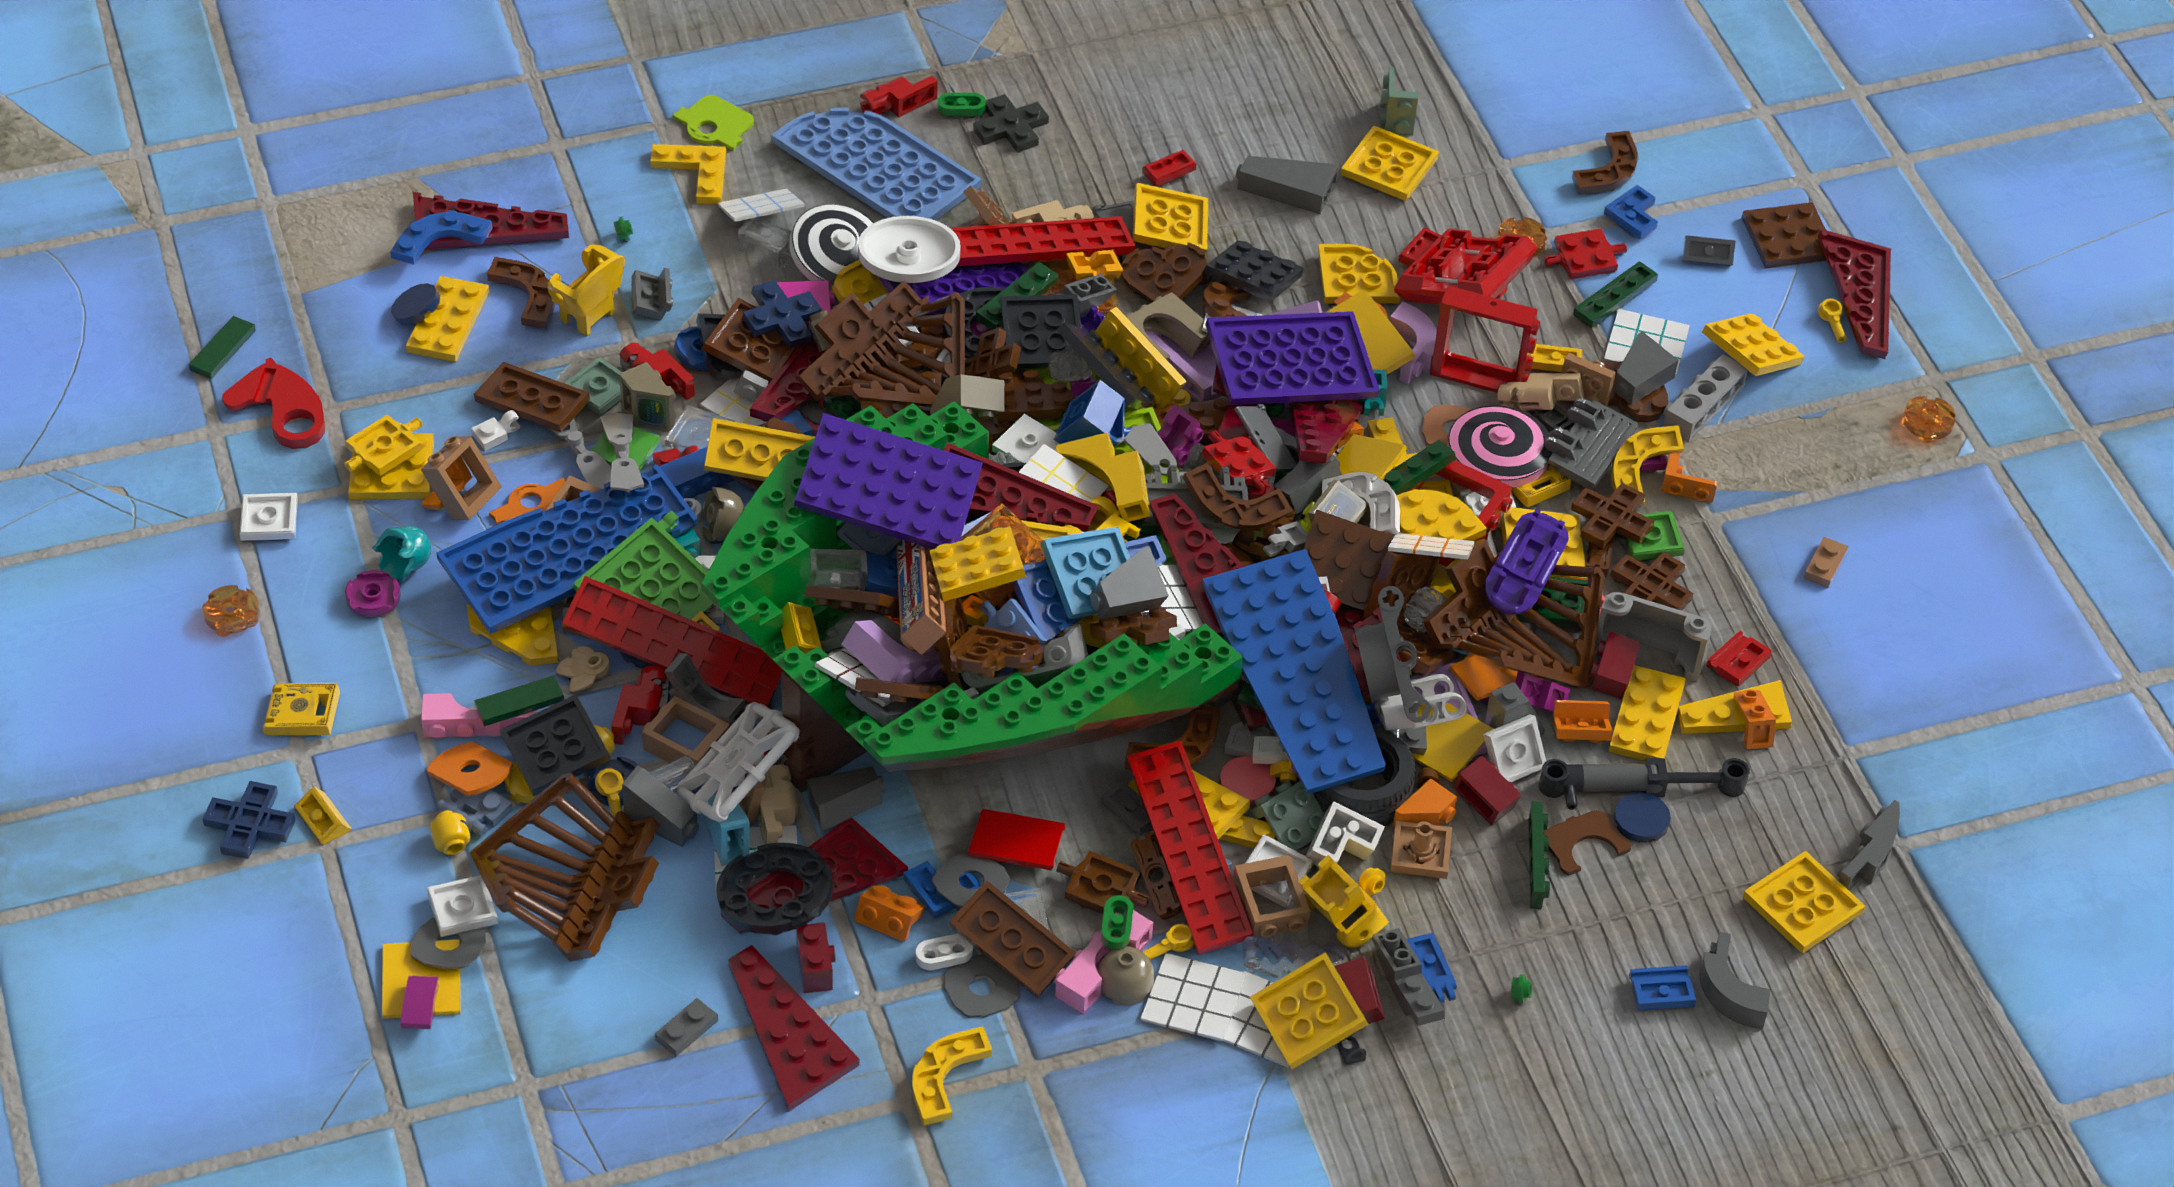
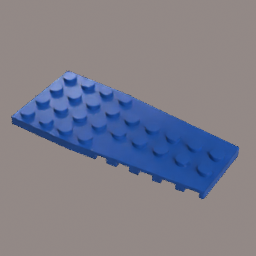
M653 465V470L641 474L644 488L633 489L629 493L622 490L611 491L610 482L604 484V489L593 493L586 490L579 493V498L566 502L565 499L554 502V507L542 511L541 508L511 518L436 552L439 563L485 628L492 634L577 593L572 588L573 583L650 518H653L658 523L672 510L679 517V520L675 522L677 527L669 533L675 538L697 526V516L658 465Z
M1306 549L1204 578L1202 586L1224 638L1230 646L1243 656L1241 673L1246 683L1251 685L1254 691L1253 696L1257 704L1262 706L1270 728L1274 729L1279 738V745L1282 751H1285L1288 755L1294 774L1299 776L1304 786V793L1311 794L1383 772L1385 762L1337 619Z

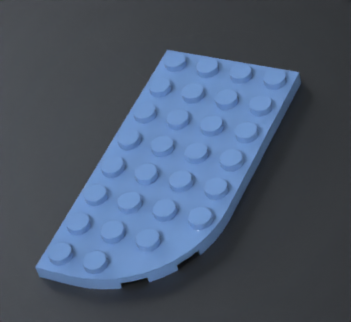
M830 108V112L815 114L813 111L793 119L771 134V142L887 218L917 216L936 221L967 198L963 191L970 185L975 190L982 186V179L894 122L869 111H865L864 114L849 112V108Z

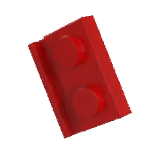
M1740 630L1708 659L1706 667L1709 669L1713 667L1717 670V674L1739 687L1771 657L1772 650L1752 637H1745Z

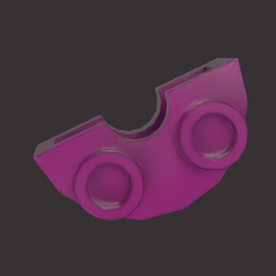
M1173 404L1164 417L1163 425L1157 433L1176 459L1177 465L1182 466L1189 457L1188 452L1193 445L1202 439L1204 431L1200 429V423L1197 419Z

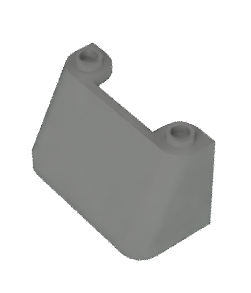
M1612 592L1606 596L1601 607L1595 651H1597L1600 640L1606 641L1609 632H1613L1639 641L1643 645L1676 654L1674 665L1680 666L1681 664L1685 670L1684 678L1697 682L1709 649L1711 625L1703 617L1625 593Z
M1080 624L1066 627L1064 629V637L1054 639L1045 646V661L1038 664V668H1034L1029 673H1020L1036 689L1089 656ZM995 671L994 677L981 678L977 673H961L964 682L971 688L974 687L980 695L1013 675L1001 676L998 671Z

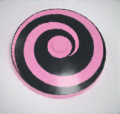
M1490 405L1474 408L1457 418L1449 431L1447 446L1455 452L1456 461L1512 487L1522 486L1539 478L1548 468L1549 463L1547 462L1552 455V452L1547 450L1544 442L1550 437L1545 426L1532 415L1513 407Z

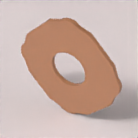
M1449 404L1431 407L1424 417L1422 434L1425 442L1431 445L1440 440L1447 446L1449 435L1444 432L1443 425L1447 422L1455 421L1462 414L1472 409Z

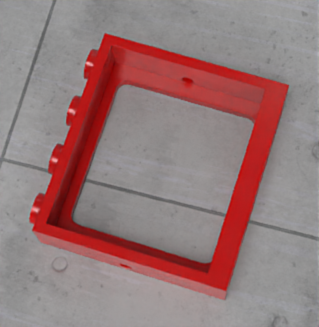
M1447 286L1440 306L1430 375L1498 393V389L1502 384L1527 382L1529 378L1527 372L1531 371L1534 360L1530 353H1534L1537 339L1533 338V335L1537 336L1540 321L1536 320L1538 309ZM1454 310L1523 328L1517 368L1511 369L1451 353L1448 348Z
M1455 460L1435 474L1490 499L1478 516L1487 528L1486 535L1474 540L1475 542L1481 539H1486L1487 541L1488 533L1490 530L1494 531L1497 528L1502 513H1507L1513 503V499L1510 498L1512 486ZM1425 479L1424 481H1422L1421 483H1419L1418 485H1416L1408 491L1414 489L1419 490L1427 479ZM1441 557L1439 564L1447 567L1456 558Z

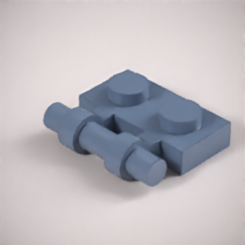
M454 789L450 793L451 803L441 799L437 804V809L442 812L452 811L453 813L462 814L466 819L469 832L471 834L475 832L479 836H483L487 832V826L483 825L485 822L495 827L513 810L510 801L491 789L471 796H467ZM467 810L472 815H468L464 811Z

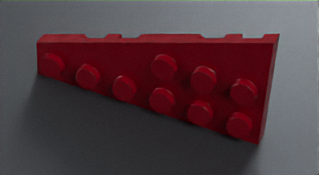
M413 192L415 221L432 214L456 211L492 221V230L483 244L460 238L446 237L431 242L424 250L569 238L567 214L544 210L526 212L521 211V207L511 206V209L499 208L498 204L467 199L449 201L444 200V196L434 195V198L422 197L421 193Z
M813 339L810 342L799 345L750 407V417L765 422L772 418L780 420L814 399L796 378L826 350L819 352Z
M853 818L843 821L809 846V848L818 852L822 860L830 867L833 893L829 902L870 888L873 885L898 878L908 871V866ZM775 871L750 888L747 896L753 904L756 903L759 907L767 909L776 906V908H780L785 902L798 898V894L802 893L803 883L795 874ZM721 912V917L740 934L747 932L731 924Z

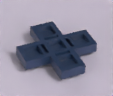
M776 280L753 286L751 294L760 307L744 311L742 320L754 337L777 330L788 348L812 340L813 334L804 321L809 320V316L821 312L822 308L810 291L787 298Z
M249 781L240 802L212 797L202 820L206 827L227 831L220 845L221 854L249 859L258 837L281 842L287 841L296 819L294 813L271 809L278 795L277 786Z

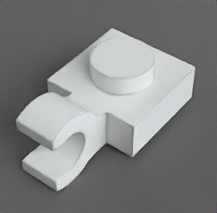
M514 410L506 412L500 421L493 417L472 427V435L481 447L487 451L507 441L508 433L520 429V425L516 421L519 419V416Z

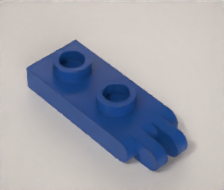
M1429 933L1406 939L1421 962L1422 974L1440 1003L1445 1002L1443 992L1448 1001L1455 1000L1454 990L1457 989V984L1434 934Z

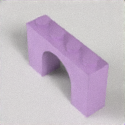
M872 620L855 621L841 644L875 676L883 681L922 683L948 679L947 675L942 674L940 667L941 656L939 651H935L933 645L921 655L894 641Z

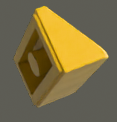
M788 602L781 610L783 612V628L781 632L786 650L795 645L804 654L816 647L822 649L812 609Z
M314 786L294 805L297 812L323 845L352 830L328 796Z

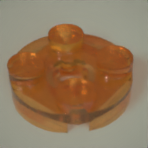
M1514 217L1501 223L1497 238L1504 234L1527 236L1537 245V250L1533 257L1544 251L1547 241L1546 230L1538 221L1523 217L1522 221H1514Z
M1918 396L1907 403L1902 423L1911 433L1918 436L1922 442L1931 443L1934 439L1945 438L1952 432L1955 424V411L1943 399L1936 397L1934 401L1927 399V396Z
M236 585L217 588L208 595L209 600L202 607L206 624L215 630L219 636L238 633L249 627H254L258 623V599L247 588L246 591L238 589ZM228 607L236 609L235 611L227 612Z

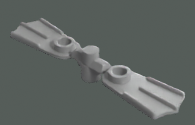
M613 413L600 417L608 442L614 446L616 460L612 462L611 491L622 490L629 493L633 489L644 488V482L637 463L629 458L628 455L629 442L632 440L633 414Z
M573 419L562 432L550 429L556 436L566 439L569 443L573 455L577 457L576 463L585 481L604 489V484L611 481V466L597 452L586 449L582 433L577 431L575 420Z
M1150 423L1132 426L1130 432L1124 438V442L1133 451L1137 450L1139 456L1151 467L1152 465H1160V463L1177 467L1176 459ZM1160 466L1161 475H1167L1168 467L1163 468ZM1177 472L1178 484H1181L1180 476L1186 472ZM1209 528L1215 535L1214 538L1220 544H1231L1240 529Z

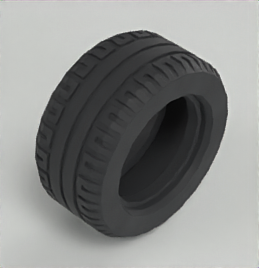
M1372 725L1385 762V768L1382 773L1387 776L1389 783L1381 788L1370 791L1352 789L1340 784L1314 792L1313 795L1324 814L1330 805L1336 802L1366 818L1387 826L1394 822L1395 810L1412 796L1416 765L1410 749L1398 736L1382 727Z

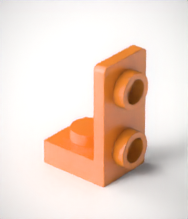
M1670 452L1661 492L1712 503L1717 482L1682 474L1683 466L1678 465L1680 454Z
M461 455L445 470L458 492L462 491L465 485L473 478ZM434 490L421 502L424 509L440 510L444 508Z
M1747 689L1741 692H1734L1733 698L1745 719L1743 744L1746 750L1773 747L1776 719L1761 691Z

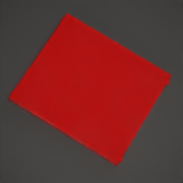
M983 808L980 812V818L970 848L968 849V856L1052 871L1063 831L1066 828L1065 823Z

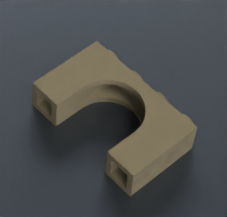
M1172 292L1163 297H1157L1149 305L1141 306L1133 314L1128 313L1125 315L1167 361L1170 355L1151 340L1146 331L1161 333L1169 337L1191 357L1205 350L1210 343L1208 333L1202 331L1204 319Z

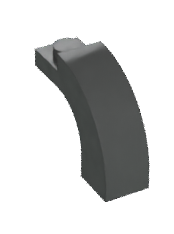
M869 611L847 613L837 624L826 631L827 636L820 641L824 652L842 646L843 640L855 621L872 620L894 641L905 648L907 647L901 641L900 625L886 616Z
M680 653L664 671L673 686L669 691L672 698L676 696L729 723L730 727L747 707L744 699L729 698L710 688L701 678L688 654Z
M1719 932L1717 943L1711 942L1709 953L1704 952L1700 967V982L1703 992L1715 1009L1730 1020L1745 1026L1763 1029L1768 1013L1771 989L1746 984L1731 972L1728 965L1731 934Z

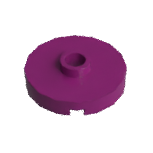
M379 570L364 571L357 574V578L353 581L350 580L345 589L347 606L354 613L366 617L382 616L392 611L398 605L401 596L399 583L395 577L393 579L389 573Z

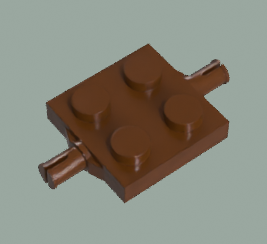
M1089 851L1085 859L1076 867L1060 861L1057 866L1056 872L1071 877V882L1065 891V899L1104 914L1105 903L1113 896H1125L1132 902L1144 907L1148 905L1150 896L1135 891V887L1141 878V871L1092 851Z

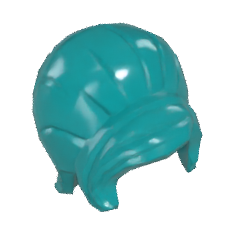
M392 527L383 531L372 549L375 552H381L380 570L389 573L393 579L395 577L398 583H403L406 577H409L410 572L420 569L427 563L431 555V542L426 533L417 527Z

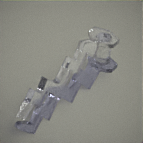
M1247 936L1242 942L1245 956V972L1254 974L1259 970L1276 979L1279 978L1283 970L1289 974L1310 962L1314 955L1318 957L1325 952L1326 954L1331 952L1340 959L1333 963V966L1342 964V960L1345 958V955L1331 941L1321 948L1314 940L1306 949H1301L1289 936L1279 945L1272 937L1265 938L1262 936L1258 939ZM1258 948L1263 955L1269 949L1277 959L1289 951L1296 960L1292 964L1284 956L1273 966L1266 957L1260 962L1256 957V949Z

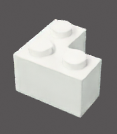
M1333 802L1322 818L1306 857L1313 860V865L1316 866L1327 855L1335 863H1338L1343 850L1366 861L1374 852L1385 826Z

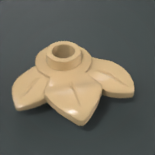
M580 646L572 649V657L561 661L556 668L558 675L571 678L569 689L571 693H575L591 687L596 679L604 677L609 671L610 660L605 653L595 652L588 646Z

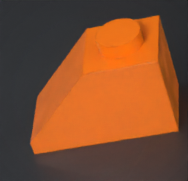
M1429 779L1395 810L1393 828L1395 829L1396 820L1413 823L1429 822L1437 826H1442L1444 823L1448 824L1456 815L1457 796L1434 780Z

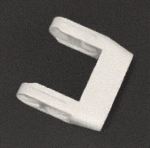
M1444 674L1411 680L1412 687H1419L1422 690L1421 695L1433 708L1432 715L1421 723L1412 722L1407 718L1401 694L1389 696V701L1374 704L1377 717L1385 730L1411 729L1461 718L1466 711L1465 700L1459 694L1454 693L1453 682ZM1439 681L1447 682L1449 685L1447 692L1436 694L1434 692L1435 684ZM1451 699L1460 701V708L1454 713L1447 712L1445 709L1446 703ZM1414 702L1413 708L1409 709L1410 713L1416 714V717H1419L1418 710L1421 707L1419 702Z

